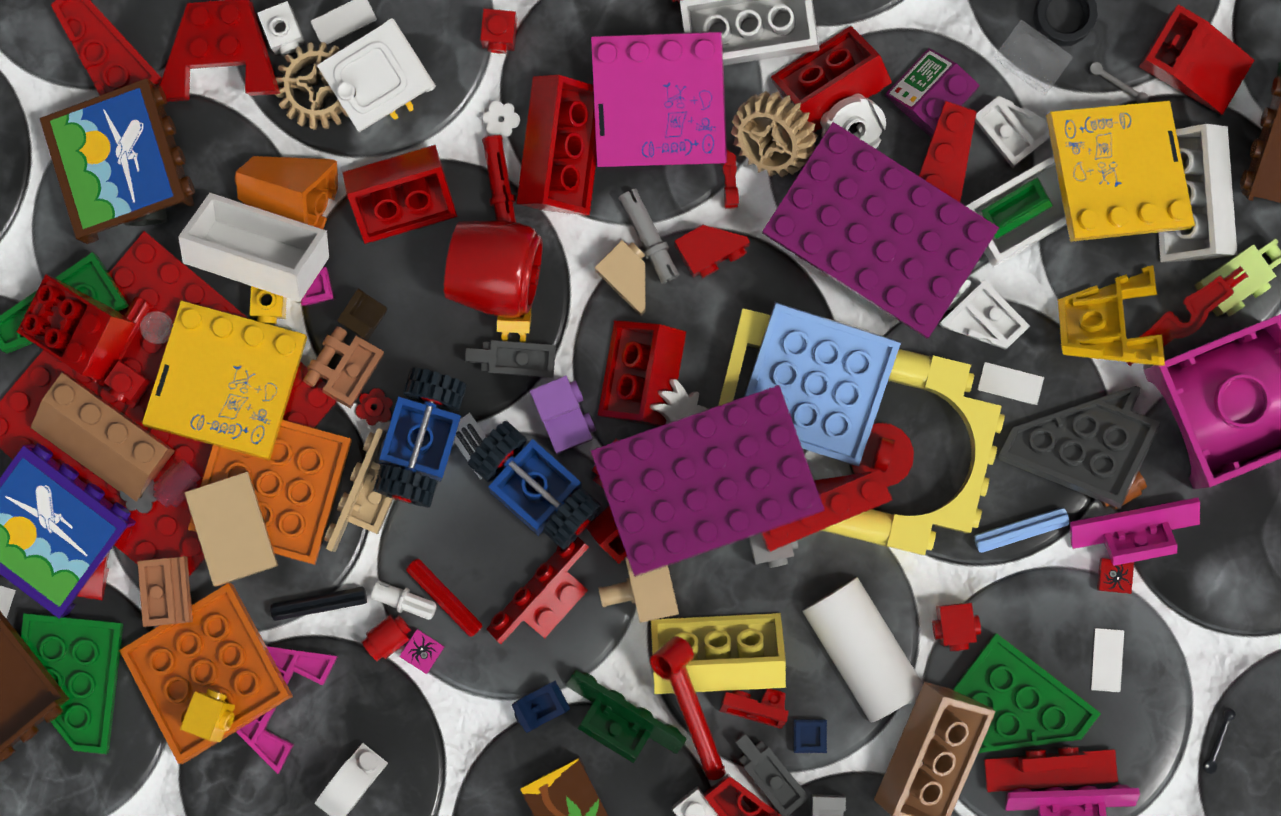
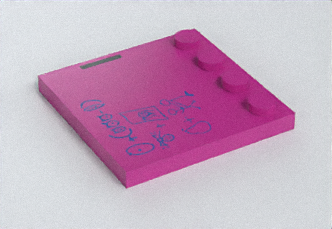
M722 31L591 37L597 167L718 164L727 162Z

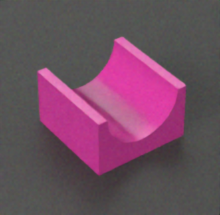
M1281 314L1166 360L1165 365H1154L1143 370L1147 381L1153 383L1163 395L1179 426L1190 459L1191 475L1189 480L1193 490L1212 487L1281 458Z

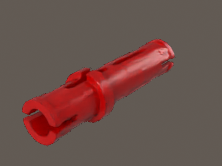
M502 135L484 137L482 143L492 198L489 199L490 206L494 207L496 221L516 223L513 207L516 199L515 195L511 194L502 142L503 137Z

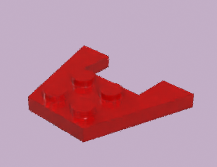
M250 0L187 3L160 83L167 102L190 100V69L246 65V94L249 96L280 94L253 3Z

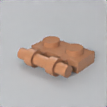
M336 326L331 336L327 335L322 343L324 347L316 360L312 359L307 367L309 371L303 381L307 385L314 387L319 378H324L328 382L323 388V393L351 409L382 359L384 351L358 336H355L350 346L342 342L347 335V331ZM334 354H339L343 357L336 369L329 368L327 365Z

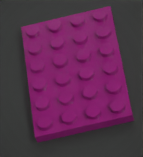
M832 122L763 229L762 234L928 339L999 227Z
M780 385L591 450L634 577L824 512V507Z

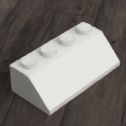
M1201 124L1176 129L1195 226L1185 230L1158 232L1161 262L1206 260L1238 255L1228 127Z

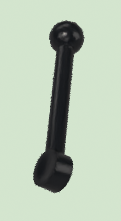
M1231 708L1224 710V721L1210 759L1203 764V769L1209 774L1217 770V764L1215 763L1229 723L1236 716L1235 711Z

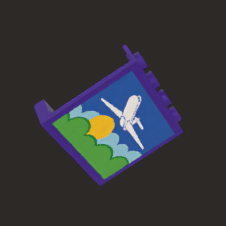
M38 443L36 446L34 444L24 445L0 477V575L60 619L70 614L76 605L73 601L126 528L134 526L136 521L129 517L131 512L126 507L117 502L113 505L105 499V492L93 483H88L87 485L78 478L79 473L73 467L66 463L60 465L51 458L53 453L48 448Z

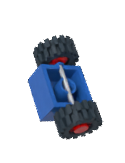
M410 368L403 394L418 402L402 397L397 399L379 458V463L383 465L380 466L373 489L374 492L408 504L430 508L437 481L441 482L461 418V415L438 408L459 411L467 384L456 378H450L451 376L442 375L439 372H431L421 368Z
M503 421L475 449L476 452L470 456L471 459L468 460V465L487 482L492 481L497 476L488 486L490 493L537 536L544 532L561 549H565L590 525V522L601 510L602 505L582 488L580 480L534 439L522 450L527 438L508 421Z

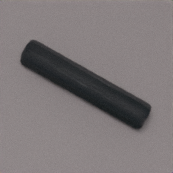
M357 587L274 603L270 606L272 619L278 621L367 603V595L364 587Z

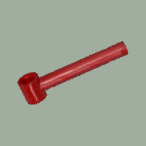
M675 636L650 657V665L659 677L670 680L696 751L700 757L702 769L708 780H718L726 773L725 765L723 766L717 752L715 742L686 665L693 660L694 652L686 640Z

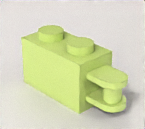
M1276 238L1259 250H1257L1255 245L1246 248L1194 285L1197 290H1200L1220 275L1225 278L1239 266L1244 270L1234 279L1244 272L1248 274V278H1245L1232 288L1234 290L1233 295L1212 310L1216 317L1225 312L1230 317L1245 306L1242 300L1253 294L1257 298L1271 288L1268 282L1276 277L1272 269L1281 263V250L1277 246L1279 241ZM1265 252L1272 260V263L1269 265L1262 257V254Z

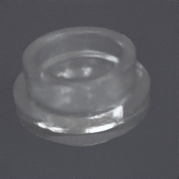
M154 311L148 313L141 321V334L150 343L162 344L169 340L173 322L163 312Z

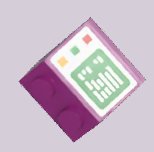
M928 48L891 87L885 96L932 139L945 100L963 106L980 85L957 63Z

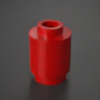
M390 614L366 633L367 637L361 642L376 661H379L381 658L387 659L410 640L408 633L411 629L400 615L394 618Z

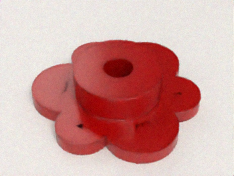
M372 389L369 394L364 393L359 397L361 404L357 406L356 414L359 418L366 419L369 425L374 426L378 421L386 423L391 419L389 408L392 407L393 402L390 398L385 397V393L381 389ZM374 404L377 405L376 410H372Z

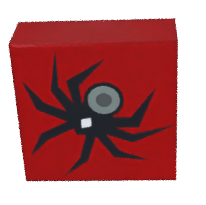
M1100 558L1097 591L1132 594L1134 562L1113 566L1111 559Z

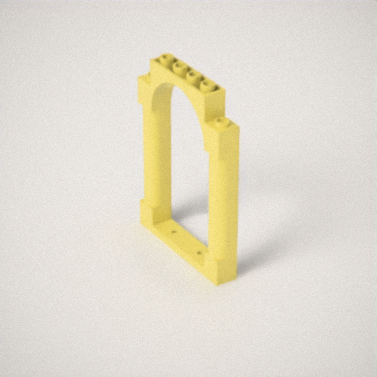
M742 309L718 406L734 400L746 347L760 349L770 315ZM899 349L888 380L938 395L947 401L962 418L970 437L971 462L967 477L955 496L942 507L927 514L903 516L870 509L821 531L923 556L926 554V550H932L935 542L936 532L931 531L932 525L963 533H971L972 527L978 528L982 509H978L977 506L980 496L985 497L987 493L989 478L985 477L987 465H993L997 446L992 444L995 433H1001L1005 415L1000 414L1002 407L1000 405L964 397V392L970 393L974 380V374L969 373L970 364Z

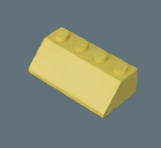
M781 613L651 620L652 654L675 636L683 638L692 647L694 658L686 665L695 692L786 688V659ZM653 671L654 693H674L670 680L659 677Z

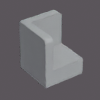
M811 794L810 816L844 815V811H846V797L844 795Z

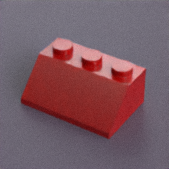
M849 26L821 44L819 51L805 54L770 77L783 98L790 95L791 103L794 105L801 103L800 110L803 113L810 112L807 121L816 124L812 132L822 129L821 117L839 101L854 94H862L865 98H869L892 83L880 54L852 26Z
M436 144L342 172L346 193L364 244L457 217Z
M614 320L597 416L646 425H666L667 420L659 412L652 410L650 405H667L666 401L658 394V391L674 392L669 380L676 379L678 381L687 331L661 324Z

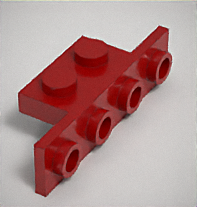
M578 536L567 548L561 549L558 546L557 551L551 558L537 568L532 579L524 587L516 591L513 600L504 610L498 612L493 617L491 624L486 629L497 642L502 644L523 620L543 638H546L585 595L588 589L568 572L573 564L589 548Z
M1078 747L1058 748L1059 753L1046 754L1045 749L1027 750L1026 756L984 759L987 792H999L1020 788L1038 789L1118 782L1115 749L1079 752Z

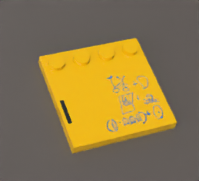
M1170 101L1052 111L1046 115L1070 242L1185 230L1195 226Z
M181 301L144 415L143 426L270 460L306 344L307 335Z

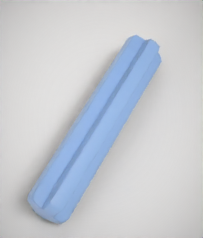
M1061 507L976 534L974 536L975 545L978 551L983 553L1068 526L1069 517L1065 508Z

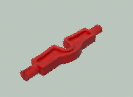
M1239 266L1225 278L1221 275L1208 285L1183 300V304L1191 314L1190 321L1182 322L1172 311H1168L1139 337L1162 335L1164 347L1173 339L1184 338L1195 333L1205 323L1209 312L1233 295L1234 290L1232 288L1245 278H1248V274L1244 272L1234 279L1244 270ZM1126 362L1129 366H1132L1133 364L1131 362Z

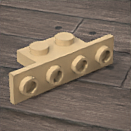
M377 428L375 434L370 432L365 441L363 450L367 454L362 464L357 462L350 477V480L354 482L350 494L346 492L343 494L337 508L341 512L337 524L332 522L325 535L324 540L329 542L326 547L327 550L336 552L348 522L376 534L380 532L393 501V498L378 494L373 490L381 466L374 461L387 433L382 429Z

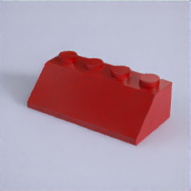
M562 75L533 76L516 204L538 210L590 216L597 161L594 86Z

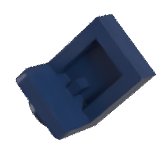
M556 680L512 703L515 718L523 726L526 733L570 710Z

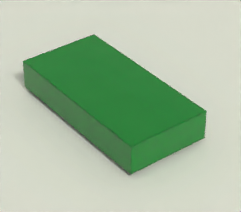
M1037 177L981 210L985 219L999 227L994 236L998 239L1049 209L1053 204Z

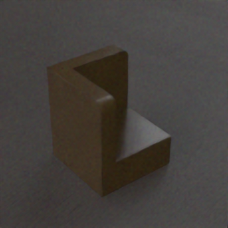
M358 288L337 321L368 341L386 314L387 307Z

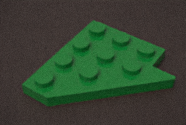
M23 613L21 638L69 698L61 706L63 712L52 720L51 723L73 751L108 754L123 623L70 617L59 619L56 616Z
M994 633L952 689L996 711L978 753L1081 740L1101 714L997 633Z

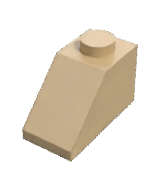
M621 240L594 267L595 272L642 316L645 313V262L642 260L645 254L633 242L627 245Z

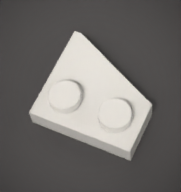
M1001 96L995 98L976 113L975 122L1012 168L1050 139L1046 119L1035 115V112L1027 108H1020L1014 105L1013 102Z
M986 280L981 282L939 323L943 328L1002 349H1007L1030 327Z

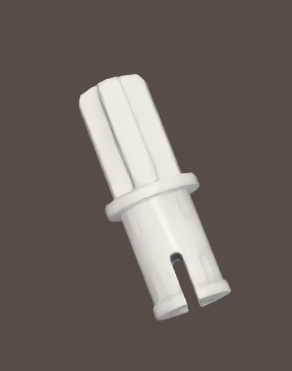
M377 580L371 594V600L394 607L399 613L404 610L428 620L432 619L437 607L435 602L410 593L409 588L403 590L380 580Z

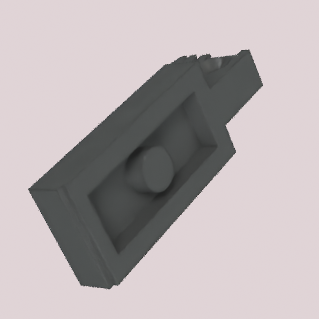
M491 340V342H483V349L466 348L465 362L481 364V371L491 374L554 378L556 345Z
M745 733L734 740L744 752V755L739 759L744 765L742 767L782 816L790 815L810 798L768 746L766 747L762 741L754 745Z

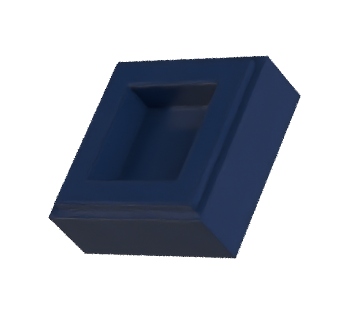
M793 719V752L827 753V720Z

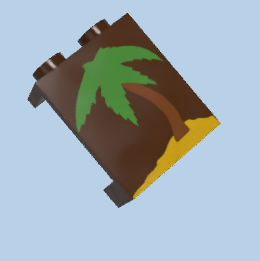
M580 756L528 782L520 788L534 816H608L585 771V766Z

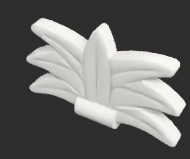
M676 379L669 380L674 392L658 391V394L666 401L667 405H650L652 410L659 412L667 420L666 424L708 410L703 406L697 405L699 392H692L688 395L684 387Z

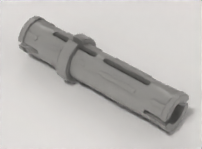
M635 188L631 190V193L627 191L620 195L618 199L621 201L645 249V258L650 259L661 284L678 277L680 273L677 271L667 251L669 246L667 242L662 241L638 194V190Z

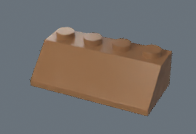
M65 373L60 374L42 399L31 426L34 431L116 490L124 492L136 502L142 497V493L150 482L154 481L175 452L174 449L74 377Z
M924 682L874 801L891 816H951L996 711L952 689Z

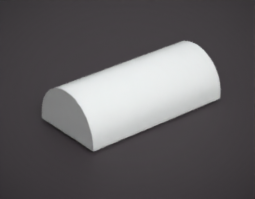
M858 577L802 610L870 723L893 713L918 697L923 683Z

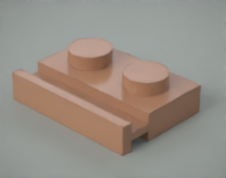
M183 556L137 561L143 627L193 622L188 558Z

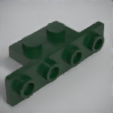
M575 670L566 684L568 688L593 703L578 729L632 763L637 759L648 738H651L675 754L679 752L687 740L676 727L658 721L650 711L643 707L632 705L625 700L621 693L615 690H608L598 684L597 680L588 673H581Z

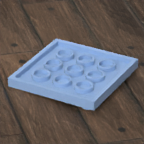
M775 302L744 397L780 385L802 449L859 466L901 343L891 338Z

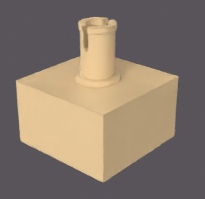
M627 557L625 558L629 573L627 582L598 587L603 608L613 604L632 601V604L636 603L640 623L679 614L668 566L634 577Z

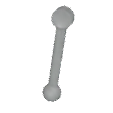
M1099 62L1091 64L1089 68L1090 74L1102 76L1135 97L1138 104L1148 102L1149 97L1146 93L1137 92L1107 73Z

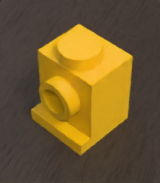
M251 286V317L257 318L258 322L269 325L277 324V319H286V297ZM266 294L272 296V302L268 306H264L261 303L262 297Z

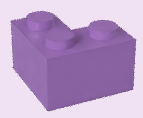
M564 376L530 390L557 455L593 440L590 433L596 431L590 414L583 415L578 403L584 400L576 380L569 383L567 376Z

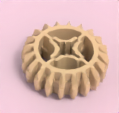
M310 42L307 44V53H304L298 46L295 49L298 55L296 59H293L289 54L285 56V59L290 64L289 67L284 65L278 66V70L285 77L275 78L277 84L284 87L279 88L280 94L275 95L276 97L284 98L279 103L281 109L290 108L286 114L289 119L299 115L297 118L299 126L305 125L309 119L310 128L315 130L318 120H321L323 128L329 129L328 119L333 118L334 122L340 125L341 119L338 115L342 112L346 117L349 116L339 100L330 107L320 110V108H323L324 100L335 94L317 65L339 52V48L334 45L329 53H327L326 43L321 42L319 50L315 51L313 43ZM316 62L309 75L296 78L301 69ZM321 76L323 84L328 86L320 87L316 93L311 85H316ZM293 88L309 93L310 109L304 108L296 102Z
M765 91L760 93L759 96L757 94L751 96L746 103L744 102L738 108L737 114L732 120L734 126L732 127L731 134L736 137L733 145L741 147L739 156H746L749 159L748 165H757L758 173L766 169L770 177L777 173L784 177L789 173L793 175L798 172L802 166H805L816 148L814 143L818 137L817 134L812 132L816 124L807 121L810 112L803 113L800 110L801 103L795 105L791 103L790 95L782 99L778 91L771 95Z

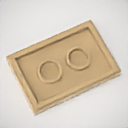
M249 472L184 492L215 587L278 566Z

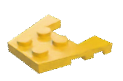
M1154 266L1144 267L1141 269V274L1130 278L1126 274L1117 277L1114 284L1098 289L1097 285L1058 299L1063 355L1158 366L1165 365L1162 335L1130 339L1126 337L1123 299L1157 295Z

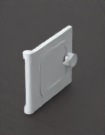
M393 18L317 65L358 132L363 131L422 93L432 91L436 87Z

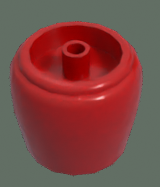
M459 221L454 229L448 250L444 276L445 298L482 313L501 318L515 319L520 318L523 314H527L532 307L538 286L543 251L542 237L537 234L535 229L521 223L507 221Z

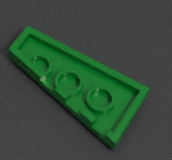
M93 252L55 277V279L116 311L130 307L97 254ZM37 290L0 315V349L2 352L10 353L34 344L17 333V330Z

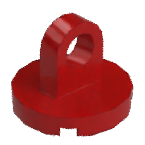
M876 423L873 424L860 465H850L855 474L880 469L886 486L889 487L898 484L908 475L913 465L914 449L910 438L902 429L892 424Z

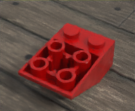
M1178 4L1169 13L1138 67L1222 116L1255 60L1207 20Z
M45 274L17 333L79 374L105 381L114 368L136 323L113 308Z

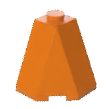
M253 156L235 172L237 197L242 203L324 229L327 218L322 215L326 210L328 198L334 200L338 190L336 160Z

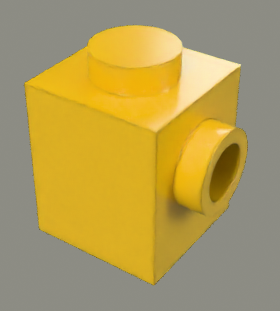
M209 688L206 693L194 692L180 729L208 741L221 742L225 731H228L233 723V709L235 705L225 701L227 695Z

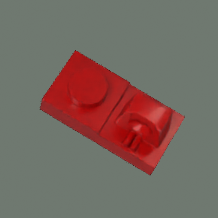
M766 689L760 703L757 700L750 699L751 695L743 691L733 690L732 693L726 692L719 712L780 729L785 725L789 711L784 710L786 693L775 689Z

